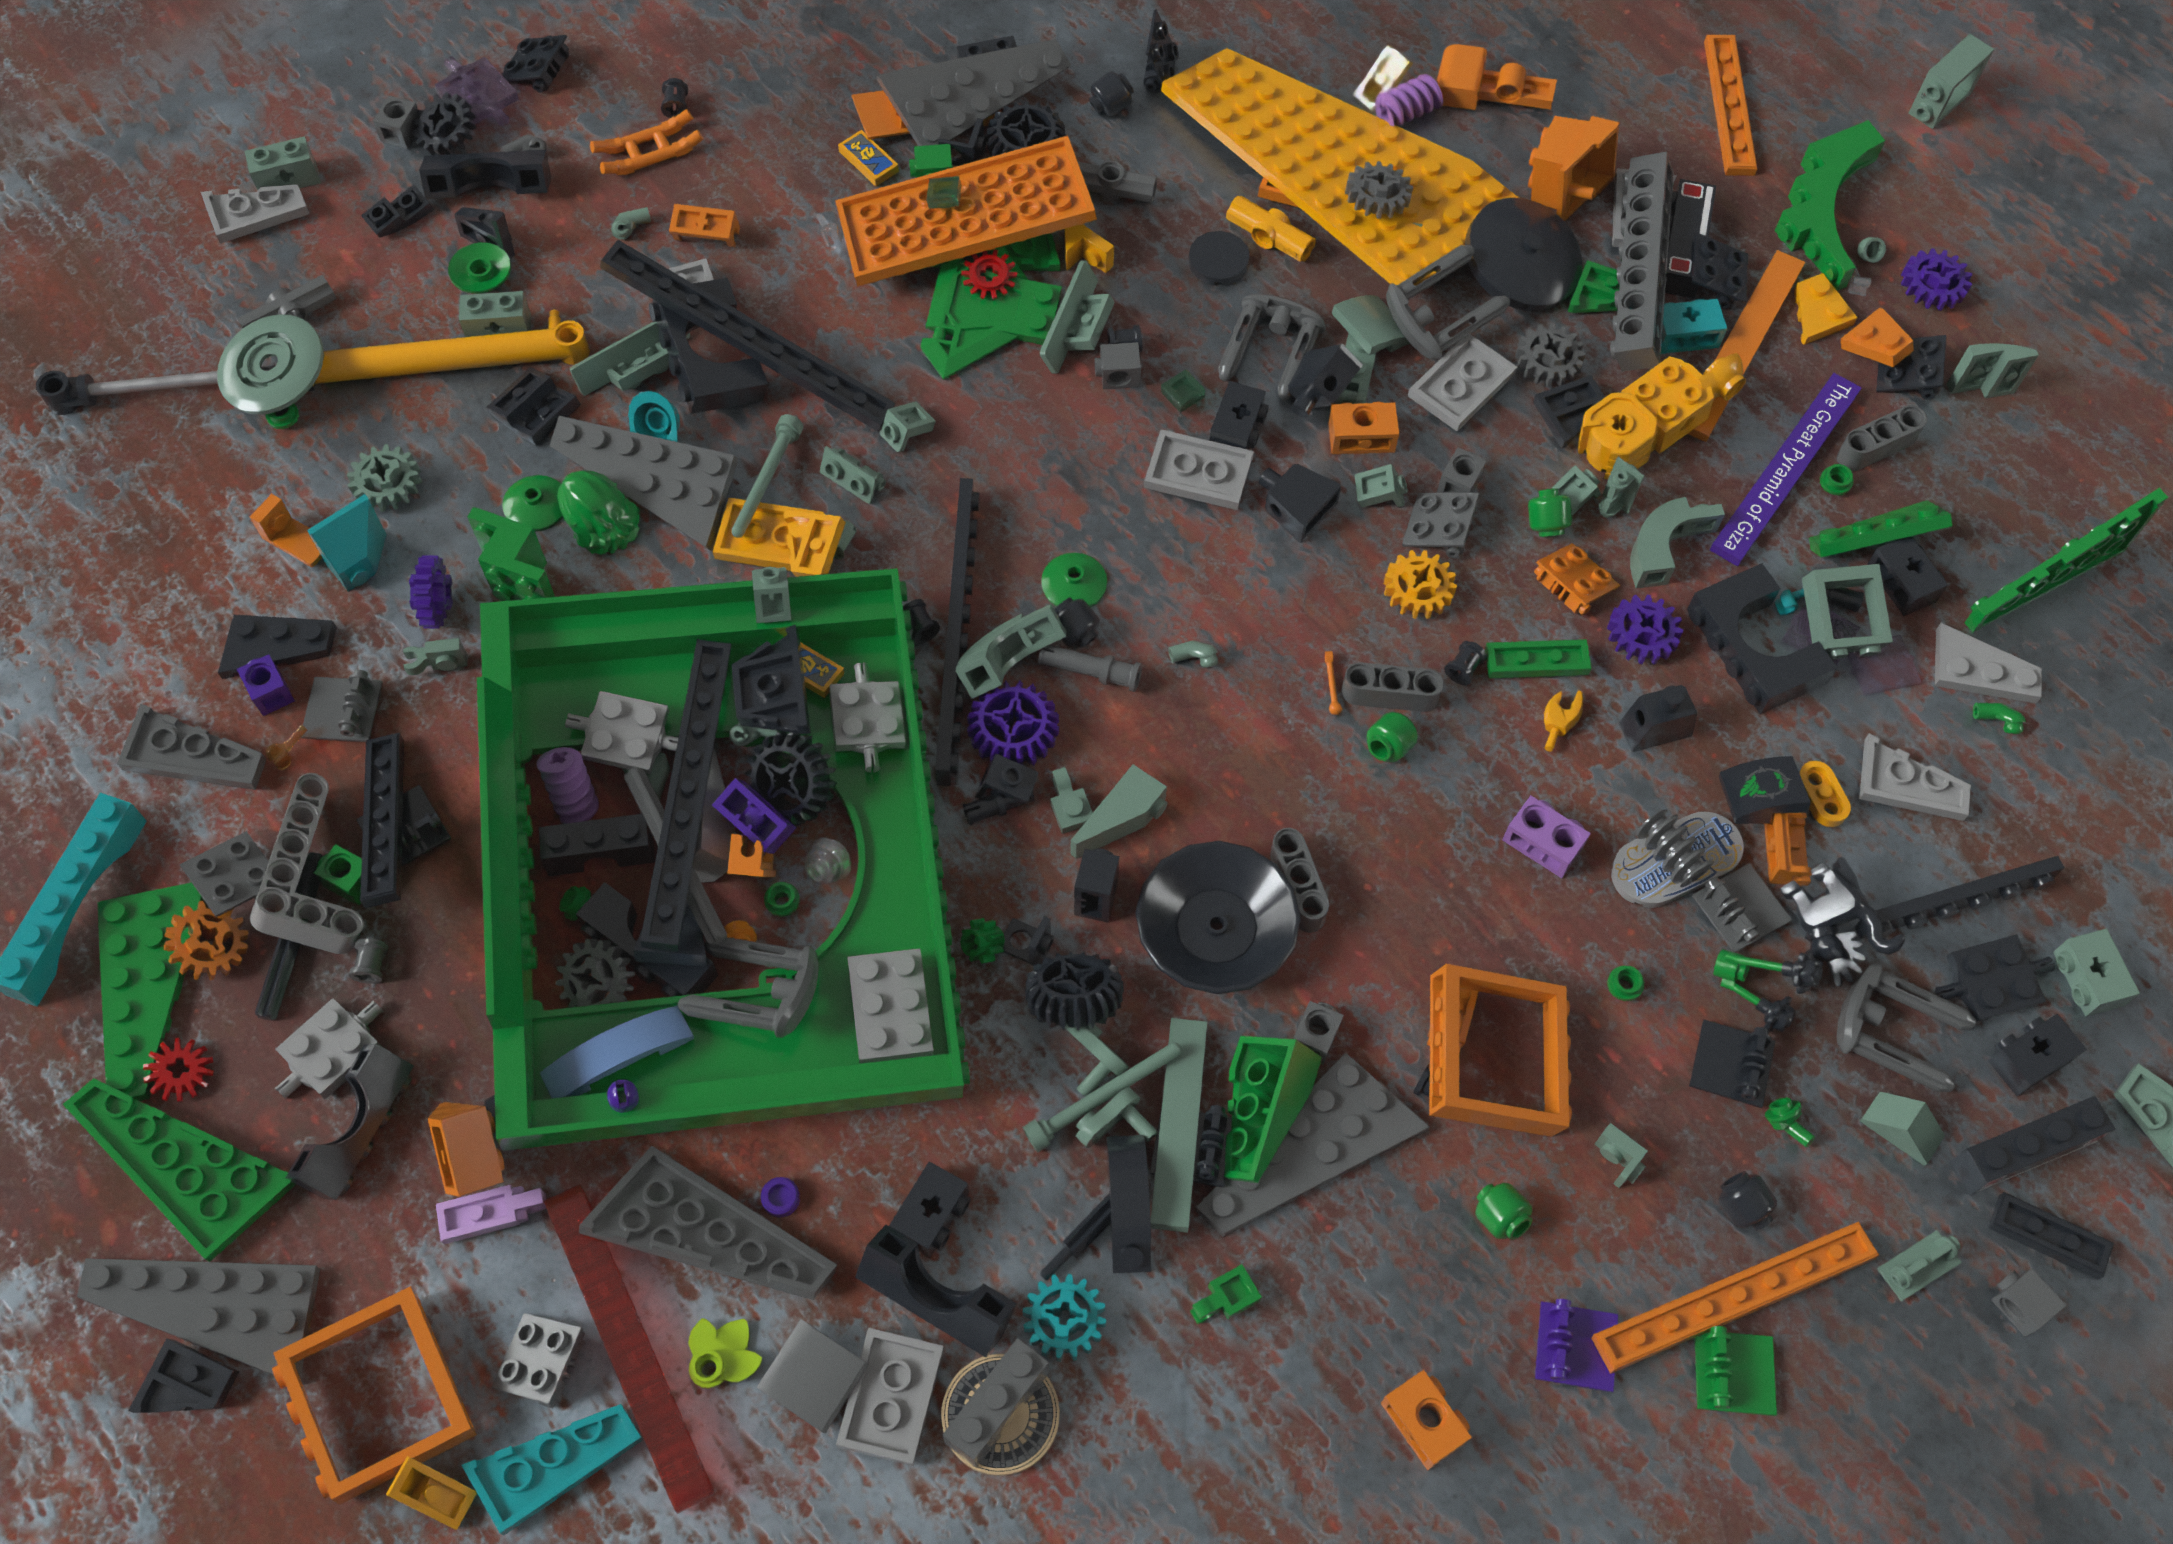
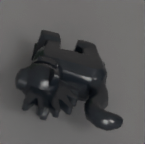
M1843 857L1838 858L1831 866L1822 863L1811 870L1813 877L1817 881H1823L1826 887V891L1815 898L1794 880L1780 888L1783 896L1786 899L1794 900L1796 904L1798 918L1802 928L1807 932L1805 939L1810 942L1809 950L1813 951V957L1818 961L1827 963L1833 979L1839 987L1843 984L1841 973L1847 981H1854L1849 967L1860 974L1864 972L1854 959L1866 961L1868 958L1855 950L1864 946L1862 942L1853 941L1858 936V933L1846 932L1838 934V926L1855 919H1860L1866 927L1868 942L1879 953L1893 954L1900 951L1905 943L1903 934L1896 935L1890 940H1886L1883 937V923L1876 910L1868 904L1867 899L1860 890L1855 873Z

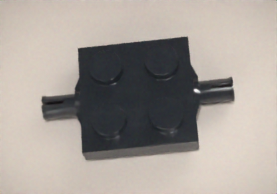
M2016 934L1948 954L1946 957L1953 971L1954 983L1936 987L1935 993L1936 995L1941 994L1939 997L1945 1000L1960 997L1968 1006L1970 1013L1977 1023L2039 1006L2046 1002L2037 981V975L2054 971L2055 963L2049 964L2053 961L2049 956L2031 962L2026 956Z

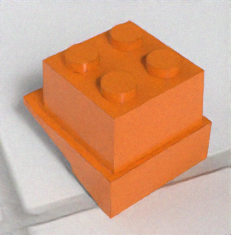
M1554 116L1550 126L1544 127L1539 147H1534L1530 155L1529 166H1533V171L1528 181V188L1532 189L1531 200L1557 209L1556 214L1566 221L1587 199L1592 200L1613 181L1615 176L1620 122L1591 116L1589 121Z

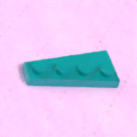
M619 1404L572 1422L570 1426L554 1432L548 1431L535 1436L533 1440L515 1447L509 1446L496 1451L494 1455L462 1464V1467L499 1533L504 1536L644 1439L624 1406Z

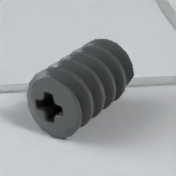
M1664 809L1646 820L1637 829L1636 835L1639 839H1646L1644 845L1647 850H1655L1653 857L1656 861H1664L1662 864L1664 872L1674 871L1670 877L1671 881L1674 884L1682 883L1680 887H1685L1704 875L1713 865L1714 861L1713 859L1700 861L1705 849L1700 848L1693 851L1691 847L1697 840L1695 836L1684 840L1682 836L1688 830V827L1685 825L1675 829L1674 824L1679 819V816L1676 814L1666 817L1665 814L1668 810Z

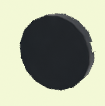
M1224 231L1207 232L1199 236L1191 244L1189 251L1190 270L1196 278L1206 284L1215 285L1216 282L1230 285L1240 280L1247 272L1250 258L1248 246L1241 238L1232 233Z

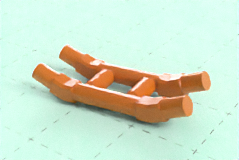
M685 109L677 116L661 122L660 125L621 138L591 141L590 150L592 153L618 154L626 149L630 158L612 162H601L600 171L602 174L628 175L634 173L635 170L673 157L684 156L693 150L694 146L702 142L704 138L698 130H695L687 137H683L679 141L672 143V145L669 144L666 137L676 134L684 125L694 119L688 109ZM655 140L659 149L642 155L637 145Z

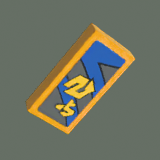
M862 130L838 144L839 152L875 186H878L899 172V165L872 139L868 140L866 133Z
M800 642L805 687L825 698L829 694L830 684H837L844 675V668Z

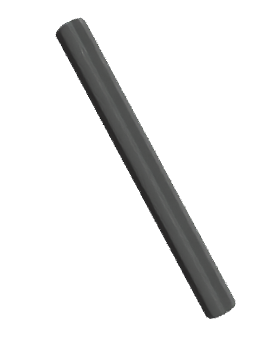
M634 767L625 774V781L657 844H659L665 810L644 769H636ZM693 867L687 904L707 944L719 945L727 938V932Z

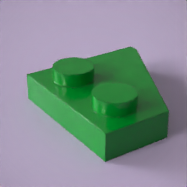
M1587 260L1567 312L1618 311L1615 305V291L1620 289L1617 280V270Z

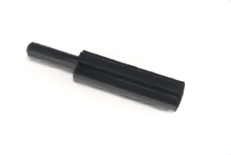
M1110 1193L1062 1241L1064 1248L1040 1271V1276L1045 1281H1048L1071 1256L1077 1258L1111 1223Z

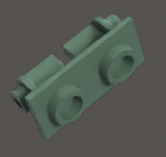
M825 446L820 473L866 503L871 504L874 490L881 491L886 485L883 474L877 473L866 465L862 468L859 467L860 461L847 454L842 448L831 449Z
M1620 457L1616 458L1602 494L1605 498L1598 507L1601 515L1606 518L1615 516L1620 510L1627 514L1630 512L1644 479V475L1635 466L1628 464Z
M1938 1230L1878 1267L1877 1270L1900 1301H1903L1962 1263L1957 1257V1250L1961 1246L1954 1236H1941Z

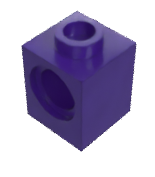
M269 654L262 658L253 659L247 665L237 669L251 700L262 716L295 701L279 668Z

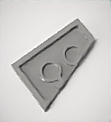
M1940 623L1936 629L1934 686L2035 704L2041 699L2042 668L1943 623Z

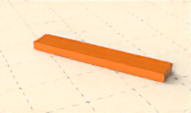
M1706 35L1704 45L1725 175L1755 176L1758 168L1736 36Z

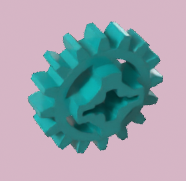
M1055 1274L1052 1275L1051 1286L1047 1287L1045 1283L1040 1281L1038 1283L1040 1294L1029 1293L1027 1295V1300L1033 1307L1023 1308V1316L1031 1319V1321L1023 1324L1024 1332H1034L1030 1338V1345L1032 1347L1039 1343L1043 1344L1042 1356L1046 1357L1052 1350L1056 1352V1360L1058 1362H1061L1064 1353H1069L1072 1360L1075 1361L1077 1360V1350L1082 1349L1085 1353L1090 1354L1092 1348L1089 1341H1101L1102 1335L1096 1328L1106 1327V1319L1098 1316V1314L1105 1311L1106 1306L1105 1303L1094 1302L1099 1296V1291L1096 1288L1087 1292L1086 1279L1083 1278L1076 1285L1073 1284L1072 1274H1068L1065 1282L1060 1283ZM1060 1294V1297L1053 1303L1044 1304L1050 1297ZM1074 1296L1084 1301L1089 1312H1087V1309H1081L1074 1301ZM1063 1310L1069 1311L1070 1319H1068L1067 1325H1062L1059 1322V1317ZM1039 1323H1042V1326H1048L1055 1334L1054 1340L1042 1331ZM1086 1330L1081 1337L1069 1342V1337L1077 1331Z

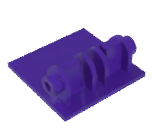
M1556 1299L1555 1304L1541 1301L1535 1379L1614 1392L1615 1372L1610 1374L1591 1338L1594 1334L1617 1325L1618 1314L1572 1307L1571 1301L1567 1299Z

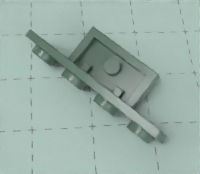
M1086 260L1079 262L1040 350V356L1052 374L1059 373L1068 351L1095 350L1115 303L1110 294L1093 295L1098 279Z
M651 322L570 367V372L580 393L584 396L609 382L625 391L638 387L644 379L653 374L665 372L669 368V354L667 349L661 347L657 322Z

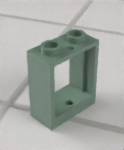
M1972 34L1966 36L1928 71L1909 114L1933 129L1973 92L1994 48Z
M1879 564L1813 570L1802 578L1812 644L1819 641L1832 660L1849 656L1848 653L1860 652L1862 657L1877 655L1881 653L1883 647L1893 642ZM1863 586L1872 636L1834 639L1826 589Z

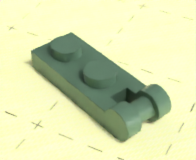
M1348 332L1345 347L1363 365L1333 404H1341L1343 402L1358 404L1366 402L1376 353L1368 355Z

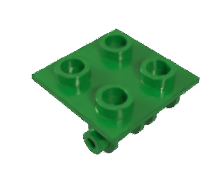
M1713 1326L1711 1331L1695 1337L1697 1409L1777 1416L1773 1336L1728 1333L1726 1327Z

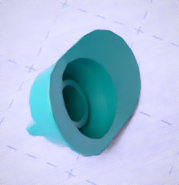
M645 391L636 395L629 405L630 432L678 442L677 430L680 426V416L674 404L657 392Z

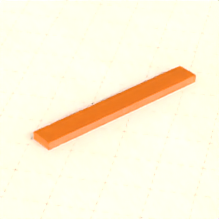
M1779 250L1776 251L1715 361L1721 357L1725 358L1730 354L1737 353L1743 364L1742 375L1745 374L1803 269L1804 261ZM1716 397L1713 400L1708 419L1688 434L1707 442L1730 399L1724 400L1722 397Z
M1858 1221L1594 1334L1591 1339L1607 1369L1612 1374L1711 1331L1713 1326H1723L1876 1260L1879 1253Z

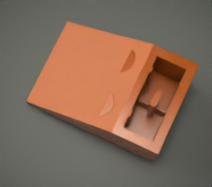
M451 1102L440 1103L427 1119L445 1194L460 1197L504 1182L501 1172L505 1167L504 1159L500 1150L495 1147L492 1135L496 1130L495 1121L492 1114L486 1110V1106Z

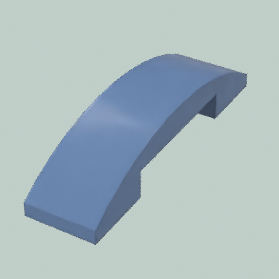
M678 1006L665 1008L632 1019L597 1035L550 1064L540 1072V1076L551 1098L579 1096L591 1090L590 1084L656 1051L661 1056L693 1040L694 1036Z

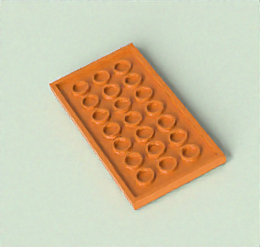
M1068 136L835 200L857 287L1097 220L1094 205Z

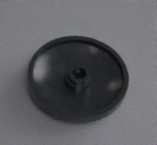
M1510 197L1499 199L1486 205L1477 214L1467 230L1465 245H1472L1475 250L1474 255L1468 262L1474 277L1491 296H1507L1510 300V307L1530 312L1549 310L1565 301L1577 287L1583 269L1580 246L1574 233L1565 221L1546 206L1524 198Z

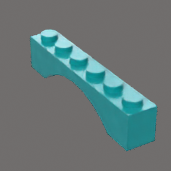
M101 792L99 793L0 957V992L5 996L38 1007L57 974L59 957L65 936L82 900L101 874L119 857L130 851L147 822L132 803Z

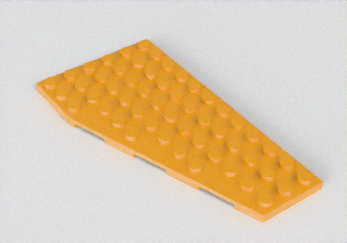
M1228 48L1162 82L1161 92L1262 177H1265L1274 187L1283 192L1287 198L1390 284L1398 285L1458 246L1465 245L1466 233L1471 222L1486 205L1503 198H1519L1471 159L1399 126L1394 125L1393 127L1387 121ZM1377 161H1381L1382 166L1387 167L1389 164H1393L1394 171L1402 169L1404 171L1402 177H1410L1409 185L1413 186L1409 207H1404L1402 214L1394 211L1393 218L1382 214L1381 219H1377L1376 214L1373 213L1365 216L1364 209L1356 211L1354 209L1355 203H1348V195L1345 194L1349 173H1354L1356 166L1364 169L1365 162L1376 166ZM1413 223H1418V224H1423V225H1422V227H1420V226L1415 225V224H1413ZM1434 271L1430 273L1429 275L1425 276L1413 285H1419L1420 283L1430 278L1437 272Z

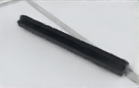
M314 852L308 853L295 893L311 898L316 897L320 881L314 872L317 869L319 860L324 855ZM283 938L278 939L255 1009V1015L258 1018L271 1021L277 1018L300 943Z

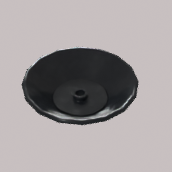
M1224 841L1187 845L1162 859L1142 884L1135 912L1141 944L1156 967L1186 988L1212 994L1250 990L1277 974L1295 949L1301 922L1295 889L1277 864L1251 847ZM1213 922H1219L1223 928L1215 930L1210 925Z

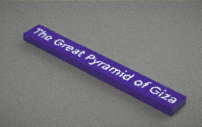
M1836 373L1832 374L1715 539L1710 548L1711 552L1737 567L1853 403L1861 390L1860 386Z

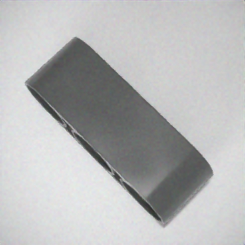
M1913 405L1904 406L1848 433L1837 454L1838 464L1845 465L1851 471H1857L1912 446L1928 421L1925 411Z
M1359 662L1350 665L1346 669L1341 692L1343 698L1353 705L1427 712L1433 710L1438 705L1444 681L1438 672L1431 669ZM1352 682H1361L1364 686H1357ZM1386 685H1394L1398 689L1393 690L1388 688ZM1420 688L1429 689L1432 693L1423 692Z
M1283 828L1274 835L1270 858L1272 862L1277 864L1295 889L1301 916L1299 929L1308 933L1316 932L1325 924L1329 900L1304 837L1296 829ZM1287 845L1292 847L1295 851L1292 853L1283 852L1279 847ZM1300 876L1306 879L1307 883L1298 884L1291 878ZM1306 907H1313L1317 909L1320 914L1314 916L1308 915L1303 909Z

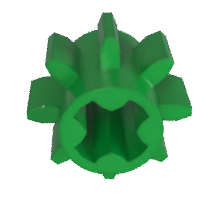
M984 918L971 920V928L962 930L963 934L960 943L963 952L970 956L969 960L971 962L980 960L981 964L994 962L995 954L1004 951L1005 937L1000 927L996 926L995 920L985 921Z

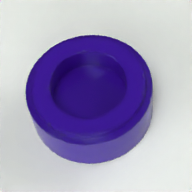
M776 1177L764 1185L761 1191V1202L768 1214L779 1218L786 1217L797 1209L800 1202V1194L792 1180L785 1177Z

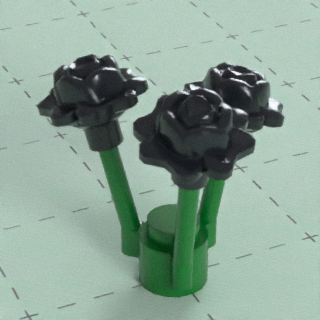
M1722 949L1715 962L1714 976L1722 978L1721 987L1733 990L1756 1005L1755 1009L1764 1014V1022L1766 1023L1764 1028L1768 1029L1769 1033L1774 1029L1784 1032L1785 1028H1788L1794 1020L1796 1011L1790 1006L1792 1002L1790 996H1786L1782 1001L1777 1000L1772 1003L1764 997L1762 999L1758 998L1736 983L1738 980L1743 982L1746 980L1750 966L1779 971L1783 976L1792 977L1793 986L1796 987L1797 994H1803L1809 991L1811 987L1818 986L1822 978L1823 963L1813 957L1812 950H1807L1805 953L1801 952L1795 962L1785 961L1778 963L1750 958Z

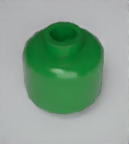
M1558 488L1538 490L1539 496L1530 499L1528 502L1530 528L1533 531H1537L1540 537L1565 534V529L1572 525L1570 497L1559 494Z
M1389 712L1384 714L1368 729L1366 739L1368 749L1375 758L1393 763L1400 761L1416 745L1418 735L1413 722L1401 713Z
M1501 1183L1496 1186L1489 1184L1477 1195L1479 1202L1476 1206L1475 1215L1495 1238L1515 1240L1521 1237L1531 1226L1533 1221L1531 1218L1532 1206L1512 1184Z

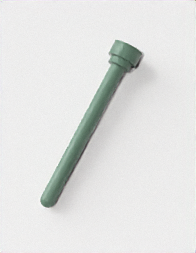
M789 414L780 417L775 427L777 439L732 527L731 532L734 537L740 538L744 535L788 444H792L799 439L804 426L797 417Z
M1175 1042L1170 1043L1047 1121L1041 1119L1037 1122L1034 1119L1023 1126L1022 1129L1036 1152L1038 1153L1050 1145L1049 1141L1055 1138L1054 1133L1114 1097L1126 1087H1130L1178 1057L1182 1052L1181 1046Z

